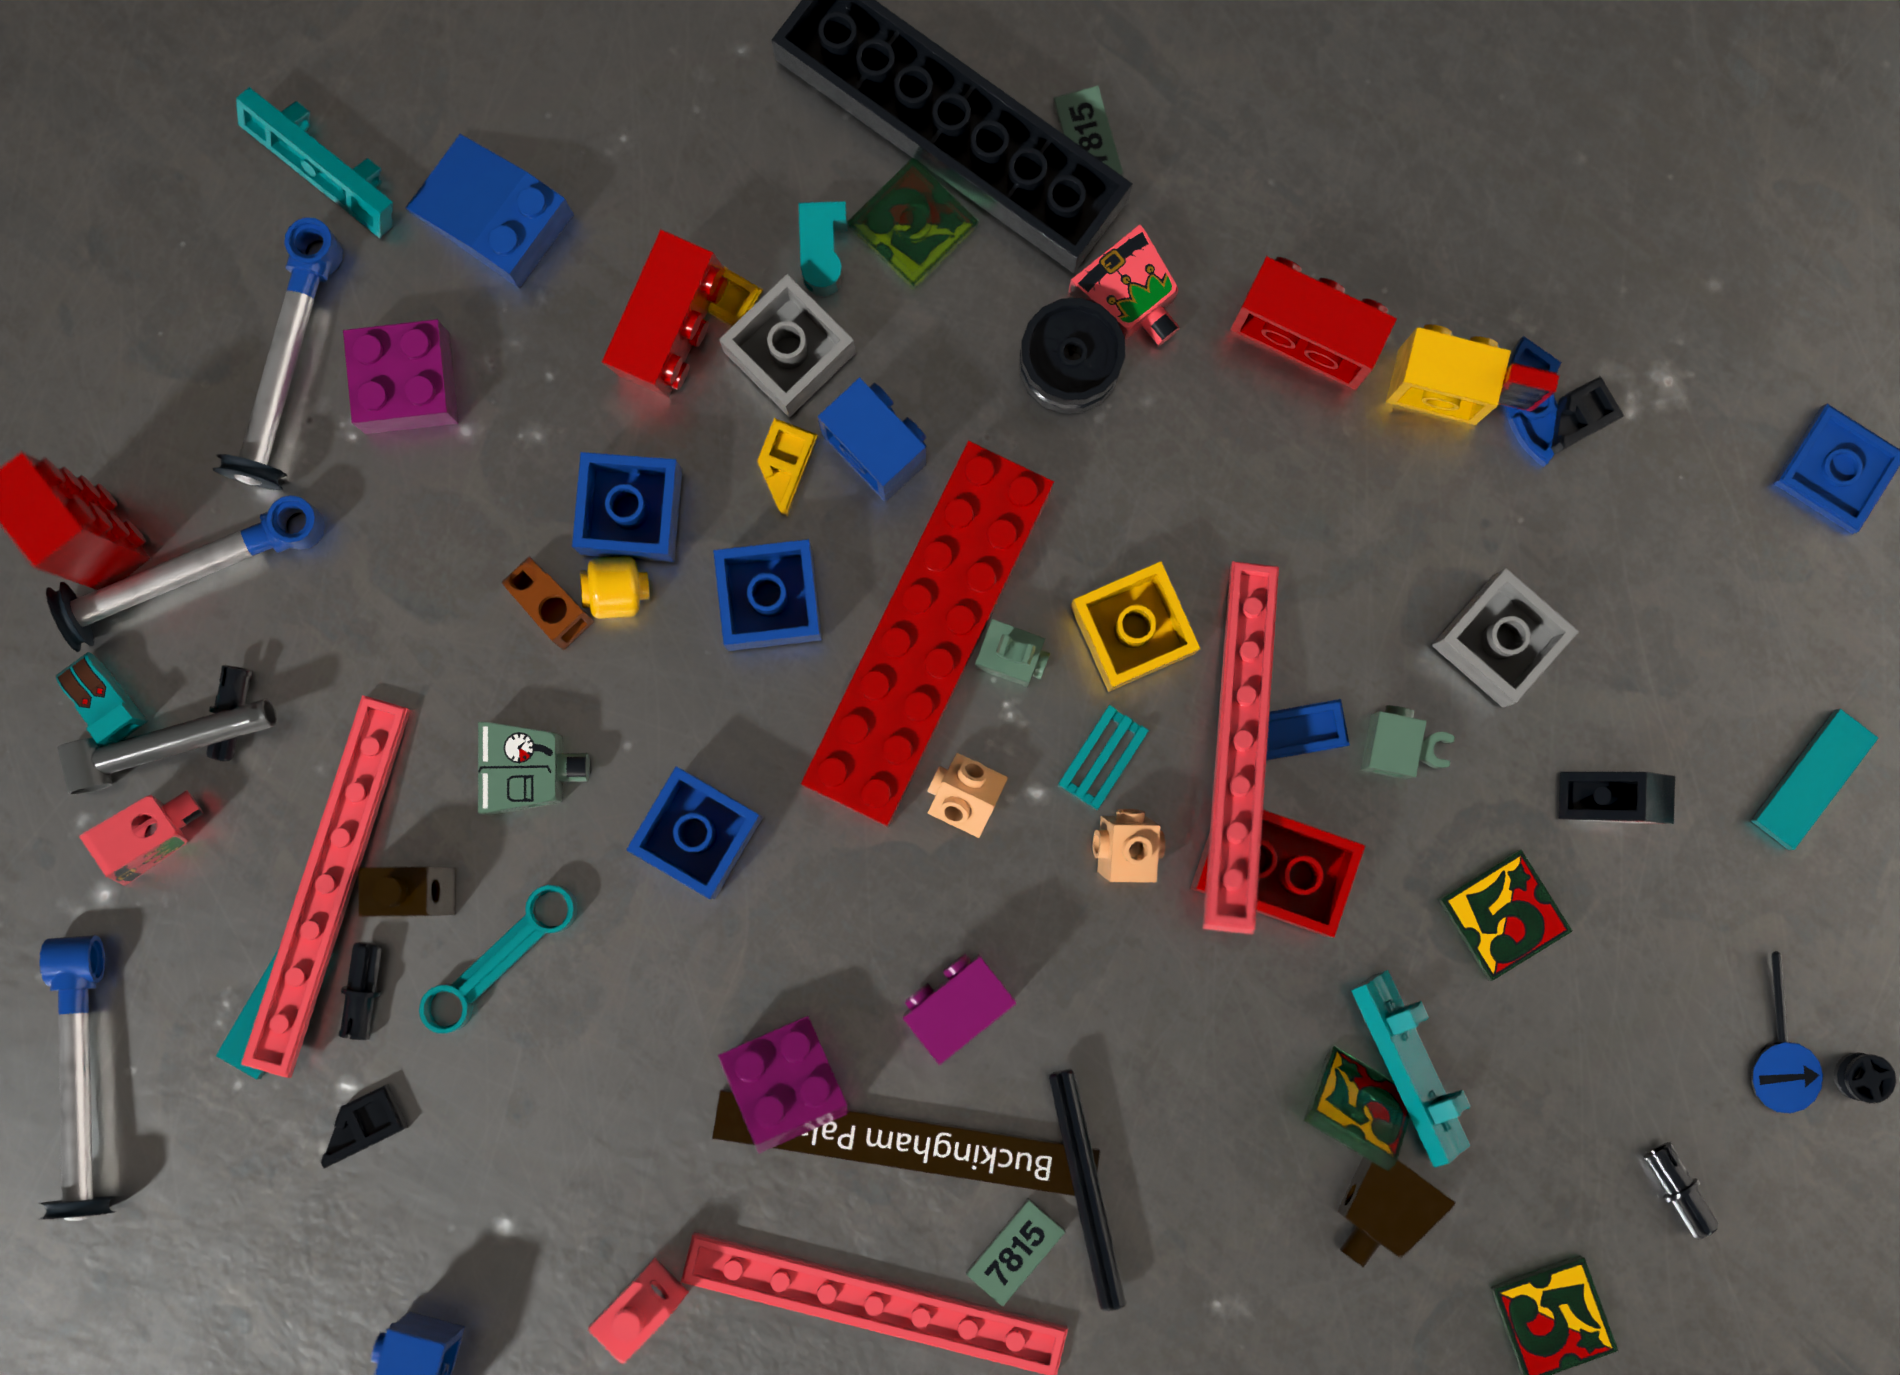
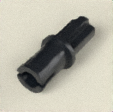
M222 665L215 705L209 707V712L215 714L246 705L253 670ZM238 737L208 745L207 757L219 761L232 760Z
M357 942L353 945L347 986L341 988V993L345 994L341 1028L338 1035L342 1038H348V1035H350L352 1040L370 1039L374 1001L381 994V991L377 990L376 986L382 949L381 946L375 943Z
M1664 1143L1652 1149L1651 1153L1645 1154L1644 1159L1652 1171H1654L1666 1192L1663 1196L1666 1202H1673L1693 1237L1702 1239L1717 1231L1718 1222L1697 1189L1700 1186V1182L1698 1179H1692L1679 1159L1672 1143Z

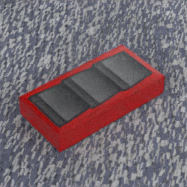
M1511 364L1506 370L1498 404L1532 412L1556 392L1560 375H1557L1556 372L1526 365Z

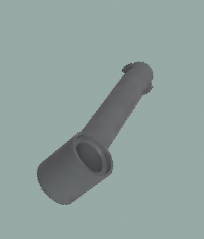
M263 699L232 710H225L108 745L97 744L93 738L65 743L57 748L67 792L73 795L100 790L113 785L111 773L236 738L239 735H246L274 727L277 723V715L271 701Z

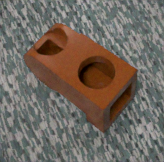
M530 556L502 581V584L550 640L562 650H565L595 622Z

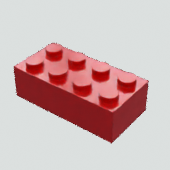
M20 452L0 468V525L34 568L99 590L127 578L151 559L142 547L146 543V539L129 520H126L124 523L113 510L118 506L117 502L101 484L98 483L96 486H93L84 476L80 475L76 478L64 466L58 469L47 458L44 457L39 460L24 452Z

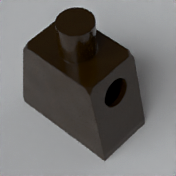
M359 867V917L455 915L456 867ZM433 881L436 887V895L434 902L431 897V886Z
M1370 1143L1338 1209V1213L1356 1226L1340 1248V1251L1363 1268L1380 1244L1398 1258H1401L1453 1208L1456 1202L1401 1161Z

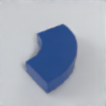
M1522 336L1510 355L1507 368L1511 364L1517 363L1557 373L1562 362L1525 336ZM1554 394L1532 412L1504 405L1508 422L1518 442L1542 467L1546 466L1554 456L1551 446L1558 408Z

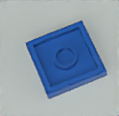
M1825 404L1816 414L1773 484L1851 534L1860 531L1900 467V449L1831 405Z

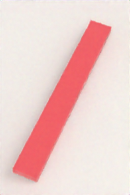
M1232 561L1230 566L1203 929L1253 934L1255 931L1279 576L1278 566Z
M364 695L361 697L241 1065L282 1077L292 1078L359 872V867L361 866L411 712L406 707Z
M696 1232L693 1233L681 1278L682 1283L1045 1375H1057L1068 1331L1067 1326Z

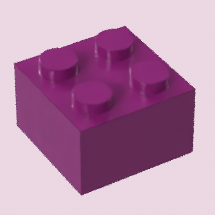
M438 319L343 330L353 425L365 434L459 424L450 333Z
M964 953L943 970V973L948 978L934 990L927 983L905 1000L909 1010L904 1013L903 1020L939 1065L1017 1004L979 954L970 959Z
M809 1016L718 1055L723 1072L758 1154L847 1115V1103Z

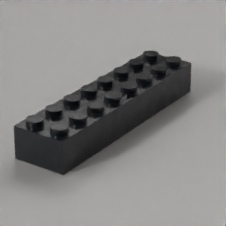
M801 0L772 38L776 61L1073 273L1076 272L1129 200L1133 183L876 0Z

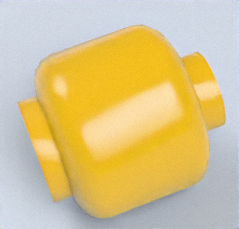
M630 556L593 558L589 561L587 570H580L582 608H590L591 614L597 619L633 617L640 609V600H649L647 571L638 572L637 563Z

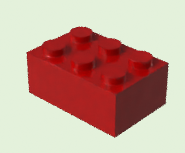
M660 229L602 363L618 376L665 397H670L673 388L680 390L689 372L690 365L685 363L691 347L692 345L699 347L707 332L709 322L704 320L708 307L711 302L714 304L719 303L727 286L728 279L723 277L725 269L715 254Z
M1266 256L1230 330L1356 390L1373 370L1397 318L1387 314L1388 309L1375 300L1364 298L1360 301L1345 294L1344 287L1327 278L1316 280L1301 273L1302 268L1289 259L1277 257L1274 260Z
M1263 809L1256 912L1325 937L1335 938L1366 845ZM1210 832L1190 889L1206 894Z

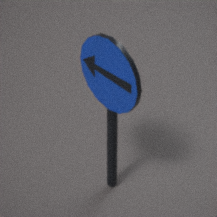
M1775 951L1772 953L1771 958L1778 1043L1768 1046L1758 1055L1752 1066L1751 1083L1754 1094L1763 1105L1776 1112L1791 1114L1806 1109L1816 1100L1822 1089L1823 1073L1819 1060L1811 1050L1798 1043L1788 1042L1782 956L1780 952Z

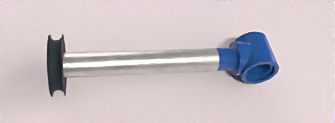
M302 218L295 221L289 226L285 234L284 244L289 253L286 269L291 272V277L240 455L237 457L218 454L216 456L221 459V465L218 468H212L213 471L230 479L266 489L283 490L278 485V480L281 477L287 476V474L269 466L268 461L319 282L328 281L329 275L339 268L343 260V249L340 242L330 229L316 218ZM316 240H323V245L317 253L305 255V251L310 243Z
M291 495L281 497L272 504L268 512L260 515L261 522L79 598H77L69 585L65 582H60V589L58 591H54L51 587L46 588L47 603L65 641L73 650L80 652L83 642L90 647L94 646V635L90 624L274 548L277 553H280L290 548L299 550L311 548L320 541L324 534V519L315 507L301 497ZM299 512L305 513L306 523L303 529L298 533H288L286 524L290 516Z
M97 935L48 938L43 942L40 951L42 979L50 987V991H58L62 1200L39 1203L46 1208V1214L39 1219L64 1218L67 1220H82L94 1215L116 1212L109 1208V1201L114 1198L113 1196L93 1197L89 989H96V983L101 982L105 971V950L103 942Z

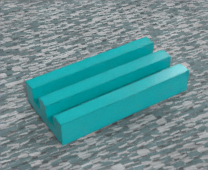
M1109 705L1057 785L1095 810H1098L1149 730L1142 725H1138L1126 715L1124 716L1117 709ZM1112 719L1119 725L1078 787L1071 781ZM1129 730L1135 735L1095 797L1090 795L1087 791L1125 732Z

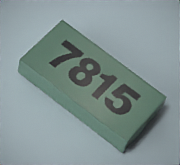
M1095 86L1054 97L1053 105L1061 132L1123 176L1122 166L1099 87Z
M1028 1198L966 1271V1275L1003 1307L1065 1234V1230Z

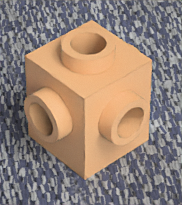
M956 753L949 769L939 766L927 792L935 795L928 814L980 838L1008 777L977 761Z
M1117 809L1116 816H1101L1100 829H1096L1093 835V853L1095 858H1098L1097 872L1110 882H1157L1158 859H1162L1165 853V836L1163 831L1160 830V825L1146 817L1145 811L1138 809Z

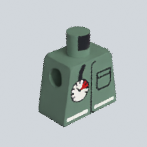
M478 722L479 814L496 815L560 803L563 800V782L589 781V754L563 753L562 735L490 722Z

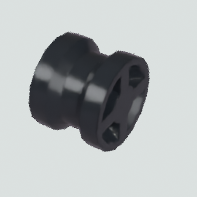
M1860 1052L1849 1053L1843 1056L1836 1064L1834 1083L1838 1090L1847 1098L1866 1103H1880L1888 1099L1893 1093L1896 1085V1075L1891 1064L1882 1057ZM1860 1067H1861V1068L1863 1069V1072L1861 1073V1075H1860L1859 1078H1856V1079H1855V1077H1857V1075H1858V1073H1859V1071H1860Z

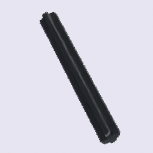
M1071 1069L1056 1071L1050 1074L1049 1081L1099 1306L1102 1311L1118 1310L1125 1307L1126 1300L1076 1076Z

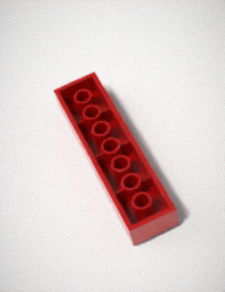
M968 440L803 777L802 786L889 828L1052 492L1054 481Z

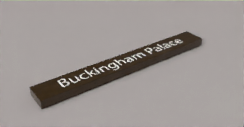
M721 1089L712 1139L754 1145L732 1091ZM847 1109V1115L773 1147L787 1151L1075 1196L1064 1144L1047 1140ZM1092 1148L1096 1170H1098L1100 1149Z

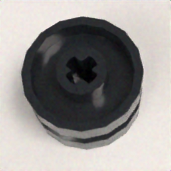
M1083 298L1059 299L1042 307L1028 322L1021 341L1019 355L1020 376L1028 393L1043 407L1061 414L1083 413L1099 406L1113 392L1126 357L1125 337L1116 318L1102 305ZM1064 352H1068L1070 356L1077 353L1080 358L1069 360L1065 357Z

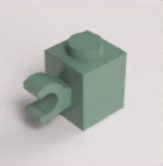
M991 619L975 663V668L1028 687L1031 677L1041 680L1050 655L1049 652L1042 650L1046 638Z
M1386 705L1385 712L1378 711L1371 714L1361 770L1410 779L1416 777L1419 761L1436 769L1449 767L1450 761L1436 757L1433 748L1438 741L1453 743L1455 736L1448 732H1436L1423 740L1426 720L1413 718L1414 710Z

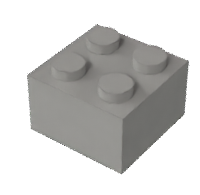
M788 274L773 286L719 339L724 353L789 418L856 354L854 340Z
M1505 568L1494 574L1432 646L1504 708L1516 704L1579 631Z

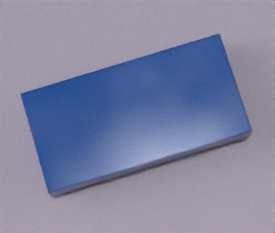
M1341 699L1269 712L1266 761L1350 746Z

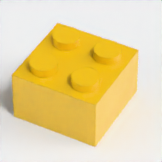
M1428 324L1424 325L1423 328L1417 327L1398 349L1386 402L1477 425L1498 406L1511 351L1498 348L1499 343L1490 338L1473 336L1470 340L1451 336L1452 331L1443 326Z
M1162 561L1073 599L1070 605L1108 692L1195 655L1200 650V646Z

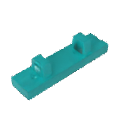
M250 87L236 97L238 125L377 237L381 238L392 228L393 201L376 189L381 184L380 176L382 170L369 158H366L351 169L306 133L311 126L310 111L297 101L280 112Z
M1386 970L1375 974L1351 989V992L1433 1167L1449 1164L1460 1153L1471 1146L1458 1119L1461 1113L1469 1109L1471 1105L1464 1090L1448 1094L1444 1090L1416 1030V1027L1421 1022L1429 1019L1422 1001L1405 1006L1389 971Z

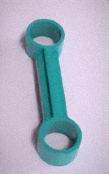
M546 885L533 891L526 902V914L452 984L435 986L424 994L419 1005V1014L423 1024L429 1030L441 1034L463 1028L472 1016L473 1002L544 935L564 931L573 924L578 912V905L574 895L565 887L558 885ZM548 892H559L564 896L568 912L561 925L547 926L538 920L535 906L540 896ZM443 991L455 994L462 1003V1015L459 1021L446 1027L439 1025L431 1014V1003L437 993Z

